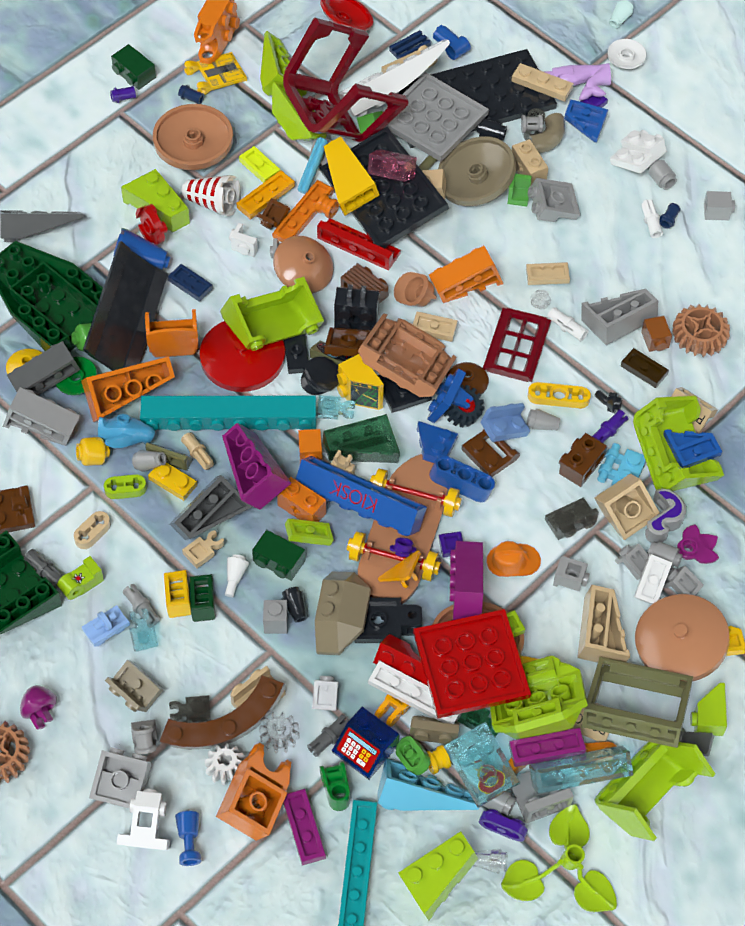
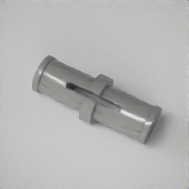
M135 584L130 585L132 590L127 586L123 590V594L132 604L133 611L140 615L148 628L153 627L151 622L155 626L160 621V618L150 607V601L142 596Z

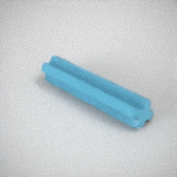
M318 137L297 188L300 193L306 194L311 187L325 152L324 146L328 144L324 138Z

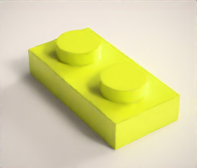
M255 146L239 156V162L263 183L280 171V168Z

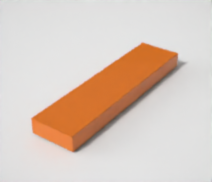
M317 180L274 230L272 238H278V241L282 242L289 237L299 236L317 214L315 205L322 194H327L331 197L334 194L333 187Z

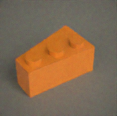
M484 245L473 249L465 256L456 258L446 266L437 268L434 272L428 274L443 303L468 296L467 292L475 289L484 291L486 290L485 286L494 283L497 286L503 284L496 266Z

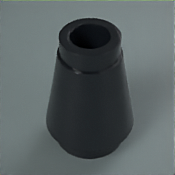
M297 586L284 590L281 600H287V610L294 619V622L298 623L306 620L308 617L303 591H300Z

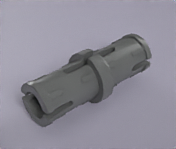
M35 549L29 550L25 554L24 560L37 571L36 573L40 577H46L54 588H59L57 583L63 575L53 567V563L50 560H45Z
M340 715L329 727H324L321 731L322 733L307 745L311 753L314 751L313 755L315 757H318L330 744L334 745L338 740L337 738L348 727L352 726L349 719L344 720L346 718L345 715Z

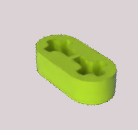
M136 474L109 477L104 482L105 495L110 499L140 497L147 490L145 478ZM135 483H139L137 489H134ZM113 485L117 486L115 491H112Z

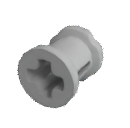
M522 115V133L526 131L542 133V115H538V117Z

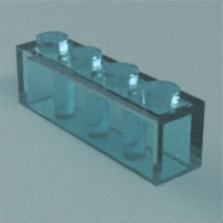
M624 746L529 764L532 787L538 794L633 775L630 751Z

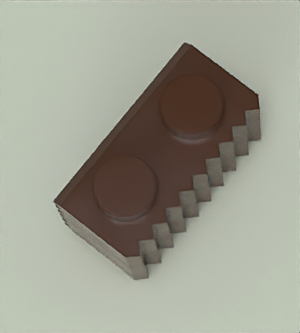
M356 263V265L341 276V287L348 288V284H351L356 289H360L362 285L366 286L367 290H379V304L388 297L386 281L375 277L366 266L362 267L359 263Z

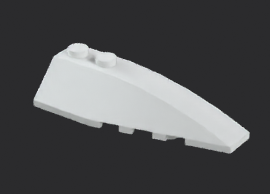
M444 39L420 51L421 54L419 55L414 54L405 58L402 64L397 63L389 66L385 73L377 72L356 84L369 86L372 91L387 95L390 92L397 93L420 76L441 55L450 42ZM352 86L338 93L341 99L352 88ZM361 98L348 111L352 116L357 115L360 117L368 113L367 109L373 106L378 108L384 105L385 102Z

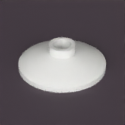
M620 39L614 41L609 46L607 55L615 66L623 69H633L644 63L646 50L635 40Z

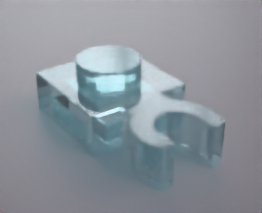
M319 395L316 418L338 420V416L343 415L347 419H353L354 411H348L347 409H355V402L349 400L341 403V397Z
M146 608L141 609L142 617L140 619L136 618L135 611L129 612V617L136 626L129 628L135 652L158 646L154 623L147 624L146 622L149 617Z

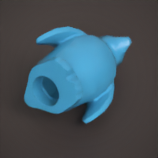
M120 414L112 419L99 417L98 437L103 438L105 444L109 447L124 448L140 442L146 445V443H151L155 437L153 427L136 418L129 417L127 414Z

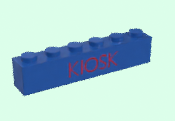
M313 456L301 459L296 480L318 495H321L326 501H334L343 509L354 510L363 518H372L378 521L379 525L392 527L404 536H410L420 531L427 509L426 506Z

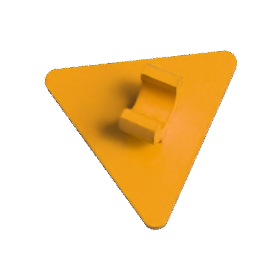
M417 550L379 576V582L400 581L401 585L407 588L408 586L405 581L411 577L417 581L418 578L413 571L421 552Z

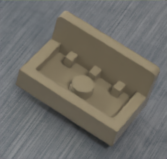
M127 660L113 678L107 677L105 680L110 685L108 689L114 695L122 696L126 700L125 705L134 712L137 710L147 712L163 692V689L131 660Z
M413 716L411 719L410 736L418 741L457 746L460 723L458 721H455L454 724L442 723L434 718Z

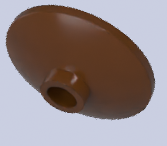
M463 362L456 364L447 373L446 378L449 374L453 375L458 369L466 373L465 376L470 377H464L461 385L463 387L466 385L470 386L469 390L475 388L476 395L478 393L482 395L489 384L486 371L475 363Z

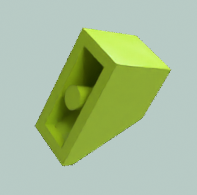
M719 683L697 703L695 711L691 712L690 725L694 726L695 732L712 733L714 736L724 735L727 728L725 683Z

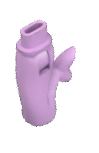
M610 63L601 65H567L552 68V71H544L574 83L573 86L586 83L579 100H586L591 95L596 97L605 96L606 93L598 86L611 85Z

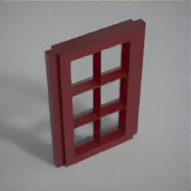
M502 308L483 369L501 376L532 382L551 320L547 319V317L511 308ZM511 318L523 321L519 333L508 330ZM527 322L538 325L534 337L523 334ZM506 335L517 337L513 350L502 348ZM521 339L533 341L529 354L518 352ZM500 352L511 355L508 368L496 365ZM516 356L527 359L523 371L512 369Z

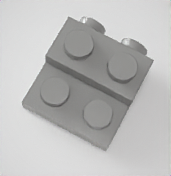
M536 178L528 188V197L533 200L531 210L532 213L536 214L537 220L556 222L559 217L577 220L580 216L572 183Z
M110 747L109 752L102 750L89 798L130 809L131 798H136L137 791H143V787L146 786L152 763L147 762V756L133 753L131 758L123 755L124 750Z

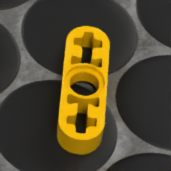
M535 382L529 386L527 397L534 404L582 409L589 405L591 393L582 386ZM535 391H540V395H535ZM555 392H562L565 397L557 399L553 394ZM578 395H582L583 400H579Z

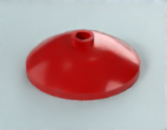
M320 0L322 10L331 22L364 31L369 30L373 25L371 13L357 0Z

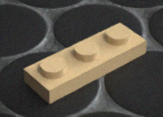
M521 63L512 75V82L564 102L572 91L574 84Z

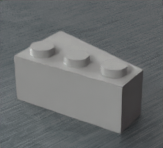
M20 387L9 407L2 427L9 429L10 425L21 428V433L35 432L41 434V439L66 446L80 415L69 408L57 405L50 399H44L36 395L29 389Z

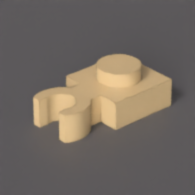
M338 450L331 465L355 475V465L351 463L352 455L349 454L346 458Z
M215 530L208 534L205 541L199 537L182 549L183 555L196 569L215 556L213 549L218 550L224 546L223 538L219 541H213L217 537Z

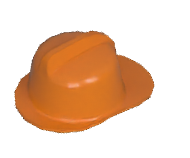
M505 541L490 550L486 563L488 569L500 577L532 575L539 569L541 558L536 549L530 545Z

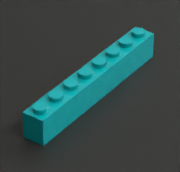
M316 395L141 396L140 421L153 427L154 431H220L230 429L236 423L248 429L259 431L266 429H278L281 431L288 429L310 430L316 429Z

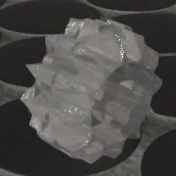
M283 711L280 717L272 713L271 719L265 718L263 720L264 725L259 727V732L261 733L260 741L265 743L267 750L274 747L275 753L279 751V748H282L286 753L288 746L295 747V740L300 738V733L298 732L299 724L294 722L292 715L285 718Z

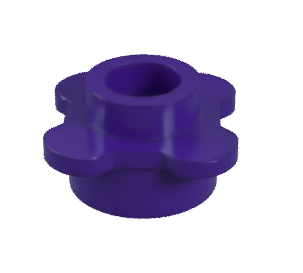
M403 537L397 538L395 545H390L389 548L400 557H408L410 553L416 552L413 541Z

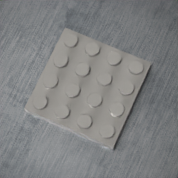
M425 72L402 94L406 96L409 104L386 127L393 134L441 162L488 115L489 109Z

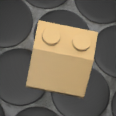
M631 473L594 497L605 518L623 540L645 527L649 520L659 514L642 480Z

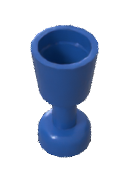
M196 811L179 812L175 815L178 835L179 838L184 839L185 849L179 855V864L182 866L198 865L201 863V854L194 850V838L198 836L199 813Z

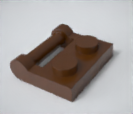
M483 429L482 432L464 443L461 450L482 472L493 477L514 463L519 458L520 453L516 449H512L504 440L496 441L494 443L506 455L502 458L485 441L489 436Z

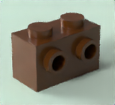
M585 432L580 439L577 438L573 442L571 451L568 454L564 453L560 458L559 474L582 487L604 460L607 445Z

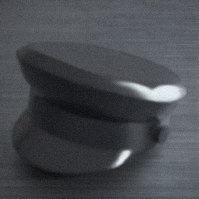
M319 356L310 359L306 363L305 371L301 376L302 388L311 395H321L332 391L339 384L337 378L338 365L327 357Z

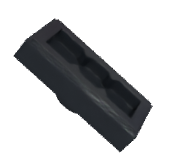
M305 334L284 339L288 374L303 373L305 371V366L308 362Z

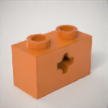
M290 477L289 481L291 484L277 495L278 506L299 520L319 522L326 515V499Z

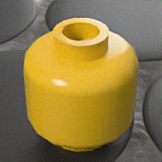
M101 437L82 438L80 443L76 444L77 460L81 461L84 466L103 465L106 457L110 455V448Z

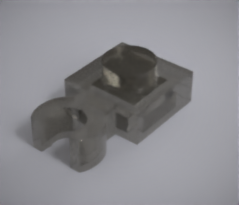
M209 695L185 697L186 704H181L178 701L169 703L170 709L179 710L175 714H170L171 720L179 721L183 717H187V723L211 721Z

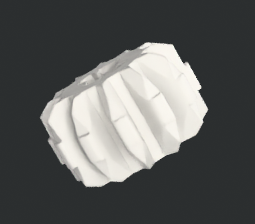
M228 743L225 744L223 749L216 745V752L209 751V758L205 760V766L208 767L206 774L212 776L214 783L221 779L223 786L226 784V780L232 781L239 763L245 759L243 753H238L239 749L237 746L230 749Z

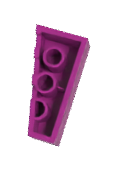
M236 423L222 435L241 501L261 510L291 484L254 431Z
M456 541L455 550L451 549L449 601L453 602V620L482 614L483 542Z

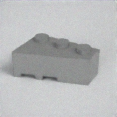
M646 288L620 294V297L610 300L605 297L601 298V302L592 304L583 302L581 306V321L605 345L642 327L644 319L658 317V300Z

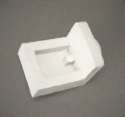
M238 223L237 227L231 230L229 236L232 250L243 255L255 257L258 251L257 238L243 234V224Z

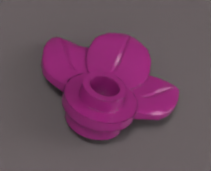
M691 525L683 531L682 540L677 545V548L680 549L679 554H682L683 559H695L699 563L710 564L719 558L712 551L716 546L717 536L700 534L697 525Z

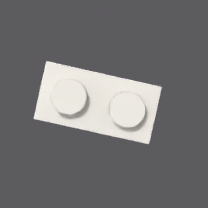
M650 554L634 598L649 604L657 602L672 562Z

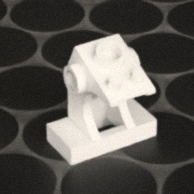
M152 789L137 791L136 798H131L130 813H133L131 834H118L117 845L161 850L169 849L170 839L158 838L160 816H165L167 802L163 801L162 793ZM141 812L153 813L151 828L139 826Z

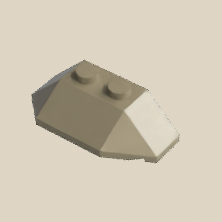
M332 571L322 581L315 616L317 654L340 655L364 631L371 589L355 572Z

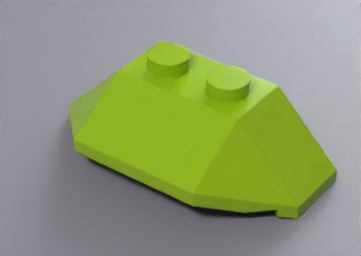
M274 81L272 84V113L286 132L288 138L304 141L314 140L318 137L325 139L327 133L318 134L310 132L304 126L285 92L283 82Z

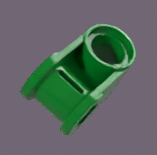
M341 761L339 765L330 767L319 766L322 784L325 788L330 807L335 811L347 809L350 804V788L344 762ZM343 794L344 797L335 798L334 795Z

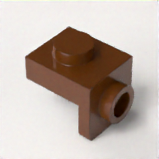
M271 198L263 214L258 213L257 217L261 220L260 224L270 230L272 227L276 229L285 219L290 208Z

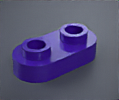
M493 809L483 811L479 819V824L485 829L515 841H524L528 832L525 823L521 820L506 818L500 812Z

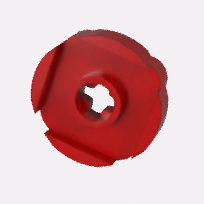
M150 204L136 210V219L140 218L141 224L138 227L142 236L155 245L162 244L165 240L164 233H167L168 229L165 222L160 221L155 206Z

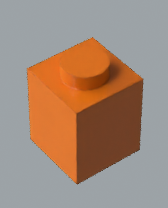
M320 429L298 430L300 463L301 459L310 456L322 460Z

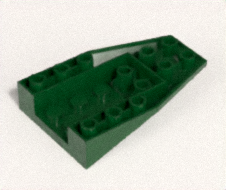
M14 241L0 252V297L10 315L44 351L63 341L69 352L76 348V345L72 343V332L75 331L76 326L79 324L92 323L103 287L74 263Z
M7 530L0 534V635L62 606L59 592L46 577L42 579L34 568L24 560L19 544Z

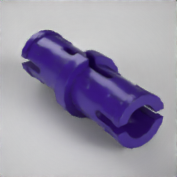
M618 410L608 421H604L601 424V428L592 437L604 443L609 437L614 436L617 433L616 430L628 421V416L623 418L625 412Z

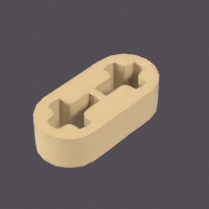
M103 511L93 513L75 530L74 540L78 548L88 549L92 547L110 529L111 524L107 513ZM104 520V524H103V525L100 524V523L96 525V521L101 522V521ZM88 535V538H89V539H87V540H86V539H82V540H81V539H80V536L86 537V536Z

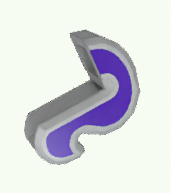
M661 488L655 491L653 500L662 512L647 522V529L645 530L646 539L651 543L666 541L669 531H675L680 528L686 515V505L682 498L670 489Z

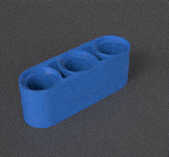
M440 455L436 458L429 473L433 482L448 489L450 487L459 489V494L476 502L487 501L495 487V481L490 475L446 455Z

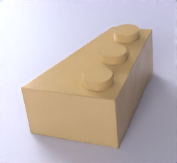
M591 585L586 593L577 658L598 662L600 657L627 662L630 658V653L626 648L624 640L625 632L624 629L622 630L619 619L620 612L614 589Z

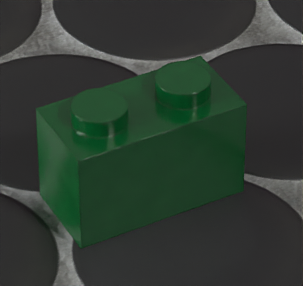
M129 44L111 56L113 71L117 75H121L129 85H133L138 90L156 78L155 64Z
M267 529L252 549L253 561L257 566L267 568L278 577L286 578L290 581L293 580L306 561L305 549Z

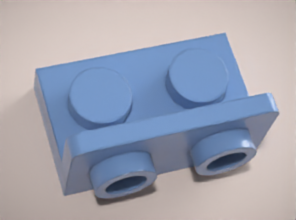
M511 403L499 407L492 406L486 410L480 423L492 442L528 436L530 429L521 416L525 408L523 403Z

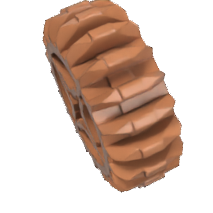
M698 304L696 308L692 305L688 309L683 308L673 322L672 334L675 337V343H679L680 349L686 348V354L690 351L693 352L694 357L697 354H701L704 357L706 353L710 356L714 352L719 353L721 348L726 346L730 336V325L727 324V318H723V312L717 313L716 307L709 309L708 304L705 307H701Z
M6 721L0 726V780L4 779L5 782L9 783V776L12 775L17 778V770L24 771L23 763H28L29 761L27 755L30 754V748L27 746L29 742L24 737V732L18 730L14 724L9 727ZM11 742H13L16 745V750L13 756H11L8 751L10 749L9 745Z

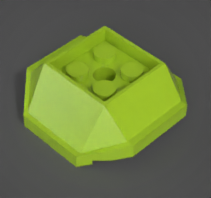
M551 655L522 664L531 692L530 698L490 707L492 726L495 733H504L518 740L573 728L581 710L588 706L580 669L563 663L560 659Z

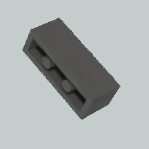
M62 341L51 346L50 349L39 356L33 357L24 365L15 368L11 373L7 374V377L16 392L21 387L33 391L36 395H40L79 371L80 368Z

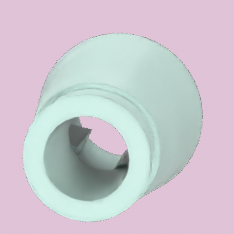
M621 0L616 3L609 20V24L612 27L618 28L632 15L633 5L631 2Z

